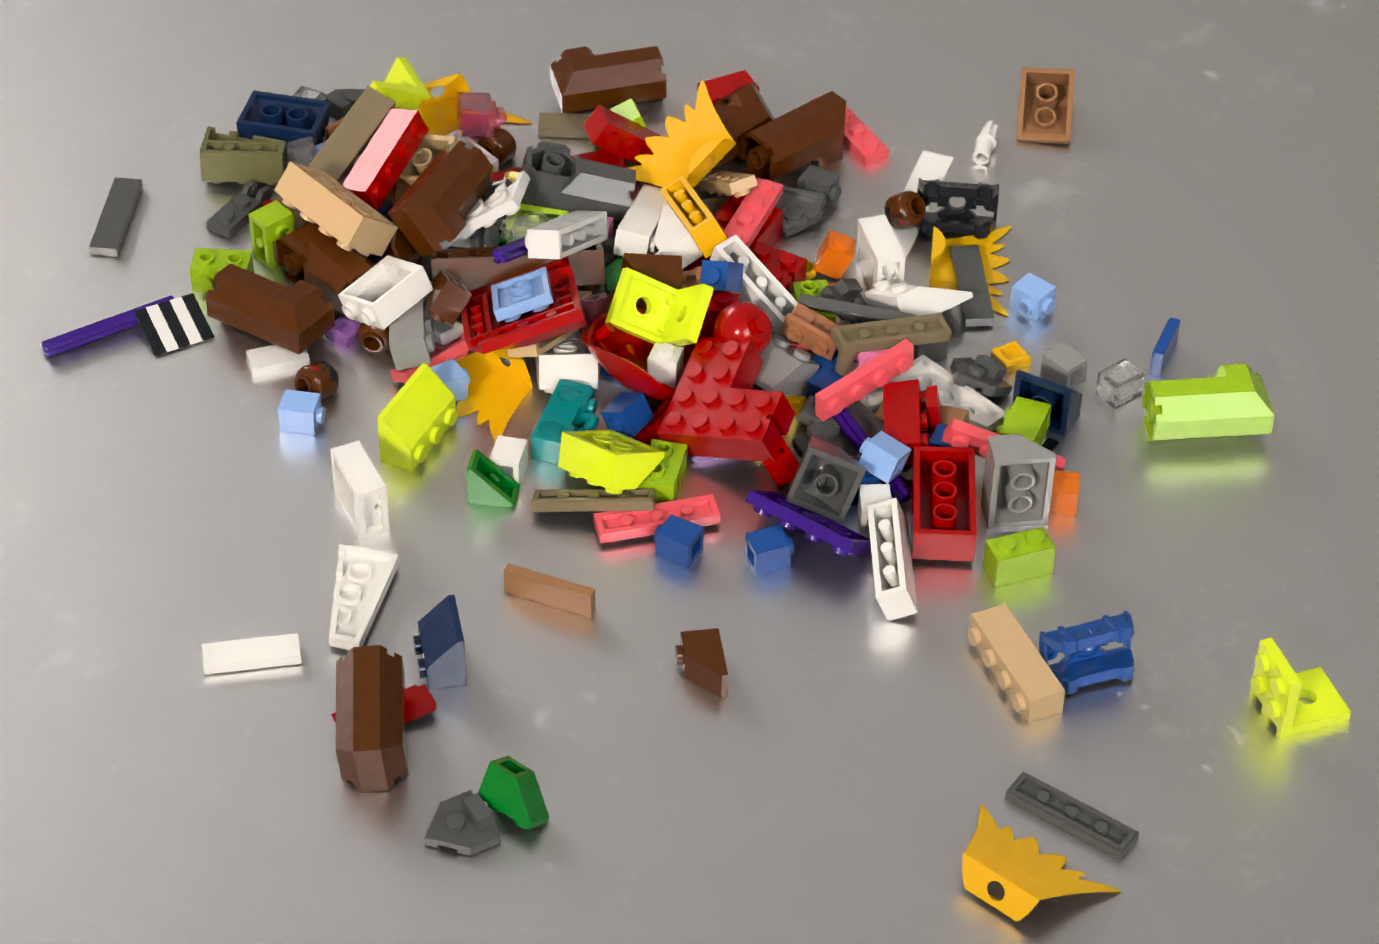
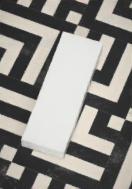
M298 633L202 644L205 675L302 663Z

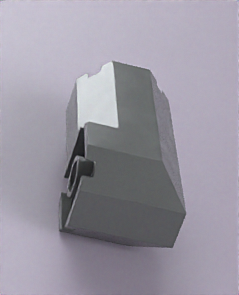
M542 141L534 149L533 145L527 147L520 172L524 170L530 177V181L520 204L570 212L575 210L607 211V218L612 217L614 225L621 223L633 202V199L630 198L631 192L635 191L636 170L581 159L578 155L574 158L570 155L571 149L566 145Z

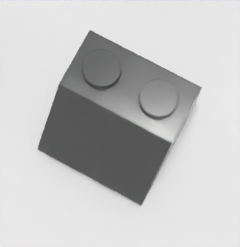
M811 436L788 488L786 501L843 524L866 472V467L841 448Z

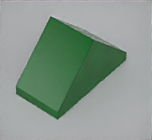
M475 449L472 452L466 471L468 503L512 508L515 505L520 484L478 449Z

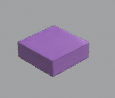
M342 315L335 321V326L325 334V337L348 348L358 340L357 331L361 323Z

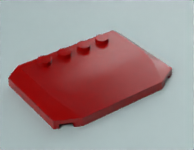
M568 257L472 290L470 292L472 297L461 312L464 337L468 349L482 354L495 350L530 346L587 326L577 282ZM546 266L550 277L554 303L549 304L547 309L540 312H533L531 310L523 313L515 321L505 322L503 320L497 322L493 312L491 285Z

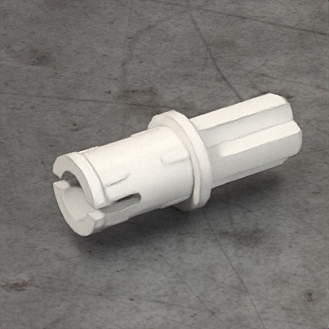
M987 121V124L983 125L981 134L975 140L976 149L972 157L973 161L979 165H985L989 162L991 152L997 145L996 136L999 127L993 124V121Z

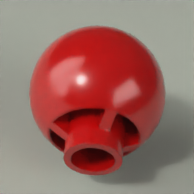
M745 301L735 302L722 309L716 317L712 338H717L721 343H726L730 340L737 342L751 340L757 352L761 355L771 342L773 333L772 323L767 313L758 305Z

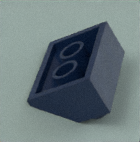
M253 90L236 122L237 132H239V137L252 139L256 135L286 141V155L313 159L317 154L316 145L326 141L325 127L328 126L331 101Z

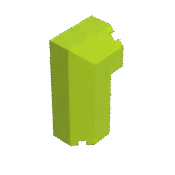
M1247 364L1222 365L1216 369L1217 374L1212 378L1209 374L1205 378L1144 382L1142 408H1146L1147 417H1143V426L1148 441L1272 434L1275 415L1261 375L1257 372L1256 374L1252 372L1251 367Z

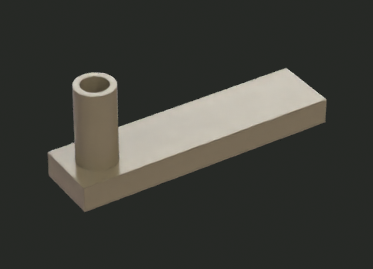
M941 313L832 326L830 336L838 349L835 372L842 376L851 373L856 353L890 349L904 339H907L913 345L950 341L952 331Z

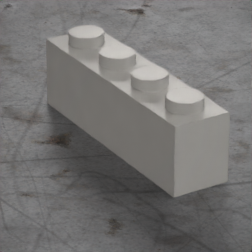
M430 293L389 325V348L396 371L419 367L422 363L431 364V352L435 351L433 340L435 333L432 324L434 319L429 316L431 311L425 305Z

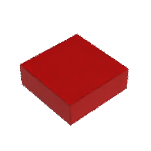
M937 385L927 386V389H925L926 411L932 429L936 428L938 423L942 424V406Z

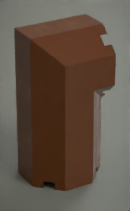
M658 46L597 55L593 54L592 50L588 47L564 50L560 54L561 59L557 63L554 60L550 64L551 85L561 111L565 114L594 112L598 105L611 109L632 98L635 105L660 102L666 98V75L661 71L660 66H664Z
M753 81L713 103L720 120L736 142V145L710 172L738 155V137L775 119Z
M830 91L738 137V156L741 161L746 159L748 167L745 168L747 174L755 175L756 179L761 178L774 181L803 165H811V161H818L819 166H828L843 157L846 100L835 92Z
M460 140L446 145L388 212V215L421 257L440 250L442 246L439 243L445 239L451 242L467 225L465 221L466 215L493 184V179H490V176L493 174L494 167L481 149L473 147L470 150L464 147L467 143Z
M310 222L274 241V258L278 267L284 265L287 271L283 273L285 280L290 285L303 280L320 287L324 293L321 298L326 302L330 301L334 309L345 317L346 315L342 311L343 305L338 294L376 265L355 249L349 252L336 244L337 239L321 233L318 230L319 225L317 223Z
M230 263L215 274L212 282L216 283L214 291L208 290L206 295L207 316L299 355L335 326L334 306L330 301L325 303L321 298L324 293L320 287L303 280H299L290 287H287Z
M381 645L353 647L348 651L346 659L342 660L341 657L336 661L335 750L341 778L347 783L348 780L351 781L354 787L361 793L389 790L395 785L394 780L399 775L403 778L408 773V751L405 740V672L402 656L395 652L394 657L387 654V648Z

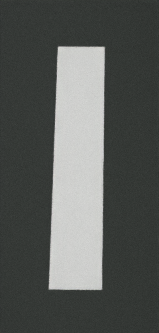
M923 150L904 191H914L917 193L918 178L928 181L940 179L943 182L954 157ZM933 202L926 206L925 212H929ZM916 225L901 230L891 226L906 256V261L920 228Z

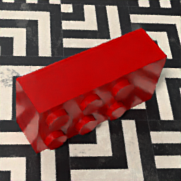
M913 446L911 469L912 559L974 562L977 538L975 448Z

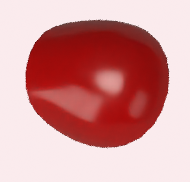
M636 308L640 314L646 312V309ZM608 312L601 314L584 328L581 335L583 343L602 367L618 382L631 391L643 392L644 396L650 399H672L675 389L660 382L647 372V359L654 344L619 330L609 322L605 324ZM691 345L680 346L684 347L683 372L693 351Z

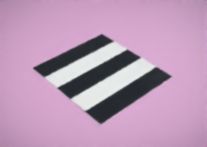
M193 293L134 311L155 356L215 338Z

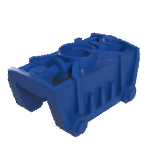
M1123 611V614L1112 617L1103 615V618L1066 628L1059 626L1057 630L1046 633L1044 631L1040 632L1039 653L1047 665L1048 660L1054 659L1058 652H1062L1065 655L1060 662L1048 665L1065 689V694H1074L1078 692L1079 687L1115 678L1123 681L1133 678L1134 659L1130 649L1131 639L1134 635L1132 617L1127 611ZM1113 641L1117 643L1123 642V647L1105 650L1101 647Z

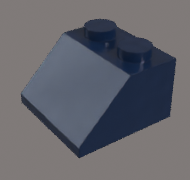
M1018 370L1016 372L1013 403L1016 397L1019 396L1051 404L1050 427L1048 431L1065 437L1080 416L1082 394L1024 371Z
M448 595L417 622L418 635L413 636L415 655L421 654L422 659H417L419 677L426 678L428 690L467 685L463 632L455 595Z

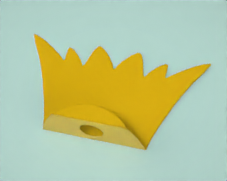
M460 73L423 83L430 95L432 88L445 86V91L440 97H433L431 95L429 101L422 100L418 106L422 113L421 117L429 129L427 134L445 136L459 129L461 132L481 137L486 134L483 125L502 128L498 121L519 124L532 123L505 112L470 92L466 80Z
M703 79L698 88L696 110L687 104L685 105L684 114L686 122L667 116L665 124L669 137L651 136L645 138L648 147L654 155L646 154L634 157V159L642 164L628 167V169L636 170V181L665 187L683 175L691 187L694 188L736 145V142L720 120Z
M934 226L929 287L957 290L950 258V246L978 245L992 309L1008 317L1009 315L1005 309L991 296H1002V293L989 284L1009 281L1006 276L992 269L1008 263L1010 259L990 253L996 252L1005 246L1004 244L993 243L1003 237L1013 226L993 230L984 239H977L974 235L945 239L943 233Z
M495 350L486 354L475 352L455 360L461 368L467 370L470 376L468 398L460 400L457 404L458 417L479 411L477 424L481 425L489 420L494 442H496L498 435H503L513 413L526 395L533 389L524 360L520 357H508L507 350ZM499 357L509 359L511 362L510 366L504 365Z
M980 804L976 831L970 844L963 852L962 875L964 888L1016 922L1028 915L1040 900L1080 893L1121 892V890L1114 887L1079 879L1085 875L1084 872L1062 870L1061 868L1066 862L1065 856L1038 854L1039 846L1034 837L1014 840L1011 828L1005 826L999 829L991 814ZM991 881H997L1003 886L1005 895L1002 900H998L988 894L987 886Z

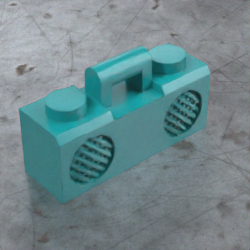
M563 379L559 380L530 436L531 459L558 464L562 432L595 430L599 422V417L595 415L598 400L594 399V388L592 386Z

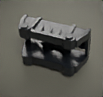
M918 178L917 194L924 200L925 206L934 202L938 203L937 207H942L935 213L925 212L924 219L918 224L925 235H933L935 226L941 232L974 234V237L977 239H984L995 229L999 184L942 182L940 179L928 181ZM951 197H962L965 199V204L956 208L950 204L949 200ZM976 206H984L987 211L994 212L993 217L977 216L971 209H976Z

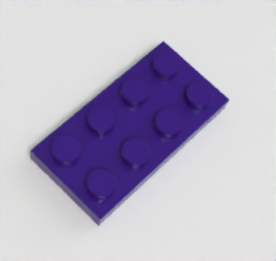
M750 490L745 501L754 505V511L766 517L774 515L780 518L779 524L792 530L799 528L806 532V538L817 543L825 541L831 544L830 549L835 553L843 556L851 554L860 557L861 554H872L869 538L827 517L788 502L785 496L777 492Z

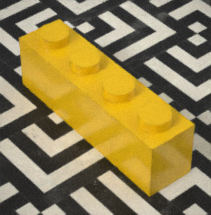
M683 175L659 190L705 258L712 255L715 246L727 240L726 235L714 216Z

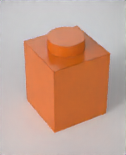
M830 229L816 252L814 271L840 281L854 258L856 240Z
M1055 470L1049 513L1076 516L1080 473Z

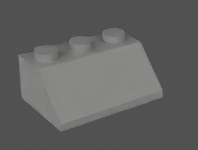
M772 334L768 348L760 355L764 362L755 384L767 391H781L784 395L806 396L807 381L818 371L820 364L810 359L811 354L807 351L790 346V340Z
M1019 434L988 436L981 506L987 528L1048 524L1056 464V454Z

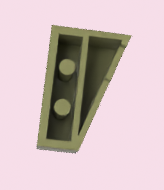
M207 126L200 149L202 181H210L215 184L223 182L246 184L251 180H255L258 183L276 185L287 168L286 141L256 135L252 139L239 137V132L230 131L229 135L216 133L215 127Z

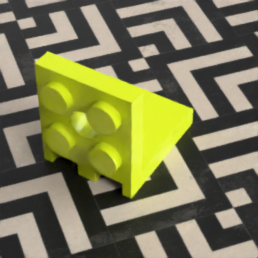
M403 57L396 58L384 82L373 80L370 85L371 88L395 101L397 109L418 110L420 115L422 114L418 108L422 100L429 101L431 95L407 58Z
M628 267L623 268L605 324L609 322L613 327L652 344L669 343L679 347L697 343L714 288L706 284L675 289ZM639 298L643 299L647 305V310L644 314H640L636 309V302Z
M1272 637L1260 640L1258 653L1255 656L1253 677L1250 679L1251 688L1249 694L1252 698L1258 697L1262 704L1261 712L1267 721L1272 720L1277 727L1276 736L1278 739L1349 721L1351 711L1321 667L1295 673ZM1306 698L1313 703L1305 704L1300 702L1299 699Z

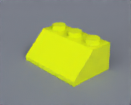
M422 363L377 417L380 461L411 473L419 463L425 461L428 452L435 444L441 441L444 432L449 426L455 424L458 417L455 395L427 364Z
M611 429L562 432L558 467L568 471L571 477L586 479L589 485L604 487L607 493L622 494L623 490L636 489L662 461L665 452Z

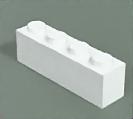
M648 185L642 187L617 227L613 254L623 256L624 253L651 254V252H656L657 247L653 241L662 207L667 204L659 191L661 188Z
M575 210L527 229L525 246L528 249V258L562 259L607 240V211Z
M737 235L715 246L710 258L711 261L744 264L741 293H731L740 294V301L751 302L761 307L771 320L772 334L788 339L780 331L786 315L792 313L798 302Z
M897 498L867 505L876 599L887 621L917 614L908 521Z

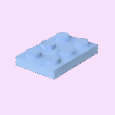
M546 266L491 285L493 312L497 322L503 320L505 322H512L519 319L523 313L531 310L533 312H540L547 309L549 304L554 303L550 277Z

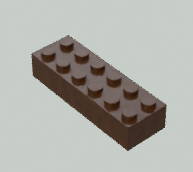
M601 242L567 256L577 286H582L584 290L598 289L599 285L605 284L604 250ZM500 246L440 249L430 254L432 287L440 270L464 284L469 292L479 287L560 259L528 258L527 254L507 263L501 262L496 264L493 261L495 256L492 252Z

